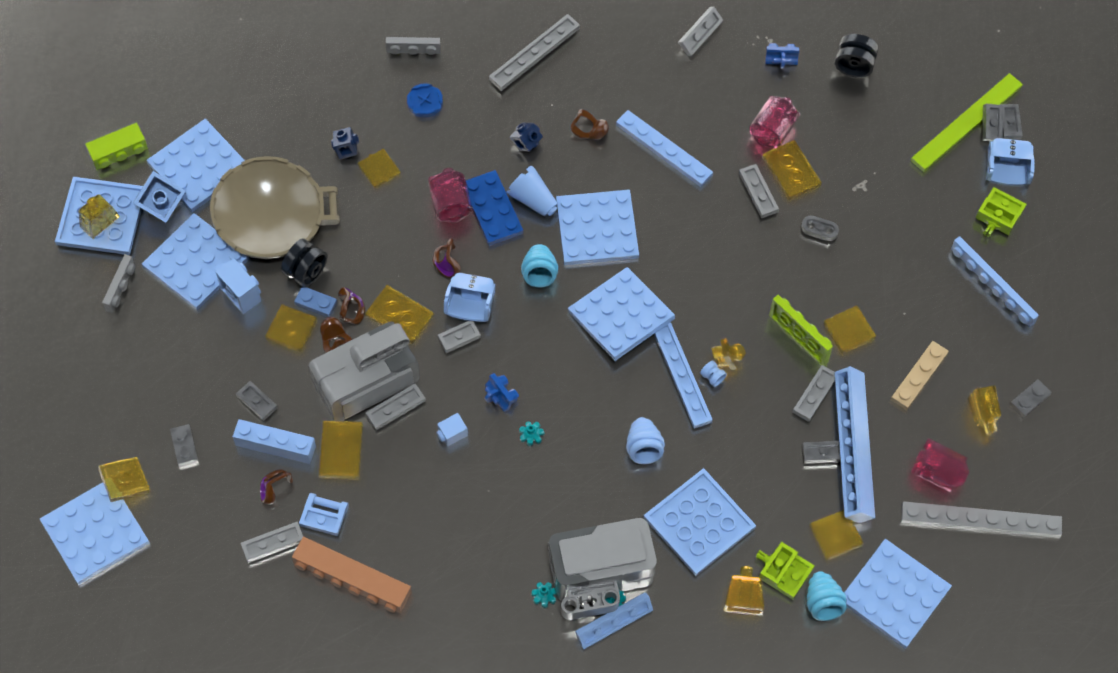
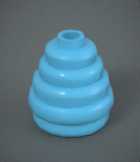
M537 244L532 246L524 257L521 264V273L526 283L530 286L537 288L546 287L556 279L558 263L547 246Z
M821 571L814 573L813 577L809 580L807 594L808 611L814 619L819 621H830L840 617L847 609L845 593L837 582L832 579L831 575Z

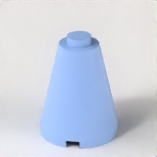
M530 166L526 169L528 173L526 175L521 173L510 185V190L506 193L544 217L547 215L551 217L558 208L556 206L558 203L536 169Z

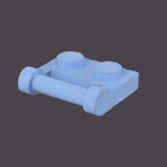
M310 493L299 526L338 536L349 503L328 500ZM316 504L339 511L336 514L314 508L313 505Z

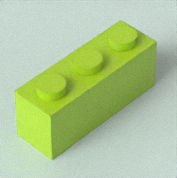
M137 122L85 143L96 170L106 168L110 164L123 161L129 156L140 154L148 149Z

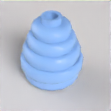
M644 417L638 418L631 424L626 444L627 453L630 455L631 460L638 464H651L658 461L664 453V438L651 420Z

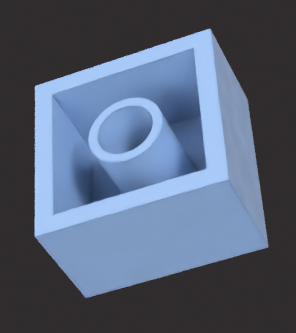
M152 171L133 203L166 223L186 191Z
M233 258L215 271L220 289L243 315L261 302V291L258 288L259 282L253 275H248L246 267L241 262L238 263Z

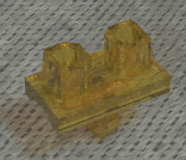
M721 339V345L712 347L713 358L717 360L718 366L728 365L731 370L737 369L734 361L742 360L746 353L742 345L734 344L730 346L727 339Z

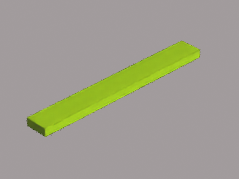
M1009 73L911 158V162L921 171L925 172L983 122L984 104L1000 105L1005 103L1022 88L1023 84Z

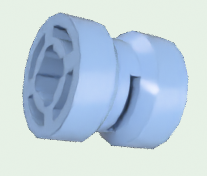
M713 360L708 362L700 372L704 378L709 380L713 387L718 386L727 376V373L723 369H719L718 364Z

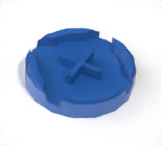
M419 84L414 86L408 93L407 106L415 116L421 118L431 117L441 110L443 95L437 87L435 88L431 84Z

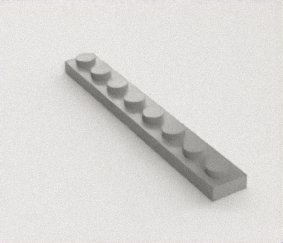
M902 502L901 523L1056 538L1062 536V516Z

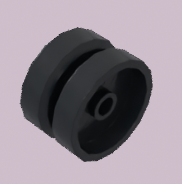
M845 35L840 40L834 63L835 67L847 76L855 78L869 76L873 72L879 49L877 43L865 35Z
M299 239L284 257L281 272L291 279L295 278V282L306 288L314 283L322 273L327 263L328 254L319 247L314 248V244L307 239Z

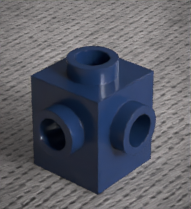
M525 122L519 124L516 127V131L510 136V139L519 151H530L543 138L536 124Z
M351 127L333 131L331 145L339 159L357 155L359 138L356 133H353Z

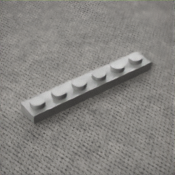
M565 15L489 76V80L502 91L578 31L580 24L570 15Z

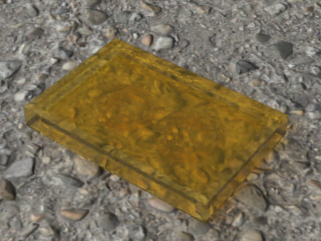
M795 140L762 155L763 160L788 200L821 186L822 182Z
M386 285L365 315L380 325L391 321L395 324H400L410 343L413 344L434 317V312Z
M323 421L319 478L359 479L363 422Z

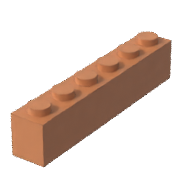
M304 536L292 555L294 566L299 570L313 572L312 574L315 577L328 579L332 585L338 588L343 586L355 596L360 594L366 597V600L375 605L379 603L392 613L396 611L401 614L412 594L411 586Z

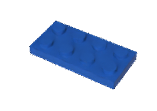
M496 170L461 182V186L488 246L523 234V228Z

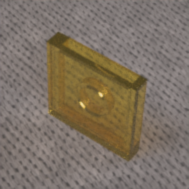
M281 305L265 337L267 340L301 352L317 318Z
M858 306L828 318L823 323L842 354L876 338L874 331Z
M137 457L99 465L98 470L110 502L149 493L150 489Z
M844 510L810 523V527L827 560L859 548L864 544L853 521L845 518Z

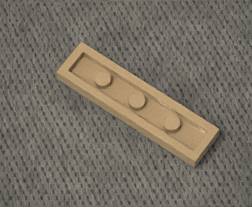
M932 341L893 394L891 401L908 410L949 351Z

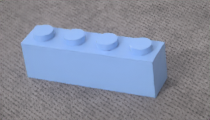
M240 419L233 434L235 446L311 464L316 449L313 437Z

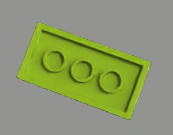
M779 295L774 297L769 317L820 365L825 366L829 362L833 348L831 341L827 337H823L813 324H809L799 311H795L788 300L781 298Z

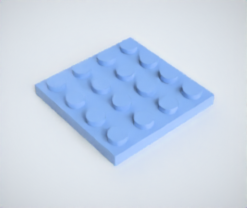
M204 119L146 161L156 173L186 191L181 201L193 213L211 200L213 190L220 182V178L230 168H235L245 160Z
M73 177L56 235V245L130 255L142 208L133 202L143 186Z
M630 190L556 196L564 265L639 259Z
M193 213L142 263V267L198 311L220 289L215 271L233 258L238 263L241 262L244 265L249 260V256L229 247L213 227Z
M628 267L568 307L569 314L614 361L675 319V314Z
M704 468L648 511L643 517L695 576L756 528L753 521Z
M111 478L40 518L78 585L150 544Z
M884 539L844 593L847 599L846 606L906 649L952 585L887 539Z

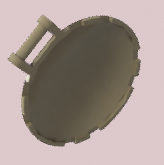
M271 156L251 158L241 162L240 165L233 169L230 168L220 178V182L213 190L210 201L212 223L220 238L229 247L241 254L261 259L286 256L289 249L299 239L305 238L310 241L320 225H336L340 223V217L337 215L336 200L338 188L335 186L319 187L318 183L315 182L306 169L289 162L287 159ZM323 197H329L330 215H324Z

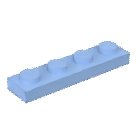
M644 592L619 606L616 611L607 613L576 630L580 646L585 649L653 611L647 593Z

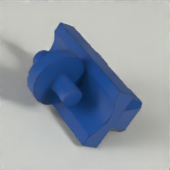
M770 43L766 48L765 64H780V68H784L785 65H798L799 47H795L794 44L778 47L776 43Z
M493 373L485 384L487 395L484 399L487 403L493 401L495 405L499 404L501 409L506 412L517 401L519 394L515 389L507 391L505 387L508 385V379L505 375L496 376Z

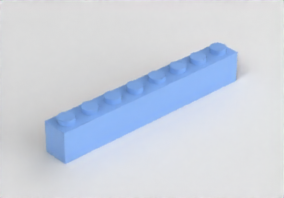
M849 366L835 372L844 515L849 520L862 523L875 519L865 375L863 372Z

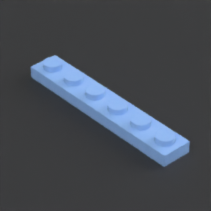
M629 110L616 121L617 127L698 186L702 187L713 176V171Z
M960 236L956 238L951 247L953 254L960 258L966 264V267L973 271L980 281L986 284L993 294L999 297L1006 307L1018 316L1022 323L1026 324L1029 328L1034 325L1039 315Z
M670 322L654 333V336L692 426L695 429L712 423V417Z

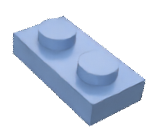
M302 286L294 303L304 309L330 317L337 304V299Z

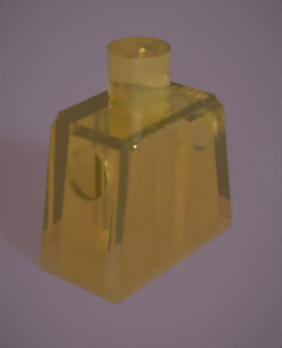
M100 194L89 198L87 203L78 211L80 228L92 239L120 217Z
M995 385L977 388L968 397L975 424L977 426L984 425L986 434L997 432L995 422L1001 417Z
M742 566L740 576H732L724 612L752 615L763 614L761 578L752 577V567Z

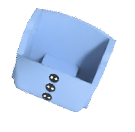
M1002 138L990 141L986 180L1003 185L1031 184L1034 176L1033 145L1029 141Z
M456 273L452 276L445 294L444 314L468 321H488L496 284L493 283L491 278Z

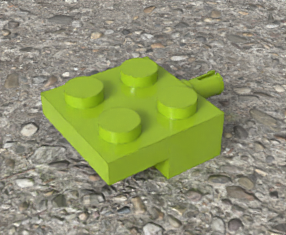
M993 187L976 215V219L988 225L983 234L985 236L987 234V237H990L994 229L1009 235L1027 204Z
M783 542L779 544L771 556L761 550L756 555L758 559L765 562V567L761 571L759 579L792 600L815 567V565L800 557L796 550Z

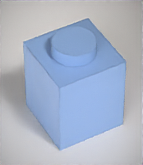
M458 413L437 424L438 431L436 434L441 442L444 441L447 447L468 436V429Z

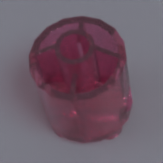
M769 96L749 126V131L757 143L770 148L781 146L800 117V113L792 105L793 102L790 98Z
M446 168L442 173L428 178L436 218L439 221L457 223L471 214L472 205L464 174L454 171L453 168Z
M928 438L923 447L926 450L920 451L916 459L919 464L915 463L911 473L948 492H951L954 487L963 486L970 473L966 463L968 457Z

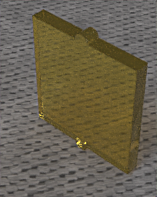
M384 148L373 155L369 154V157L358 162V166L374 188L389 182L390 179L401 174Z

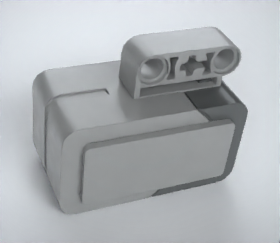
M392 321L385 323L313 359L309 363L311 381L324 400L335 422L343 421L415 384L420 379L418 361L408 346L410 340L400 324H395Z
M635 518L556 533L550 537L548 542L549 564L556 596L562 601L561 614L567 620L614 612L618 609L620 603L619 590L627 591L647 587L654 581L657 559L649 525L645 519ZM608 597H612L616 601L610 604L607 603L605 599ZM587 602H591L593 607H590ZM573 605L576 609L574 611H567L565 607Z

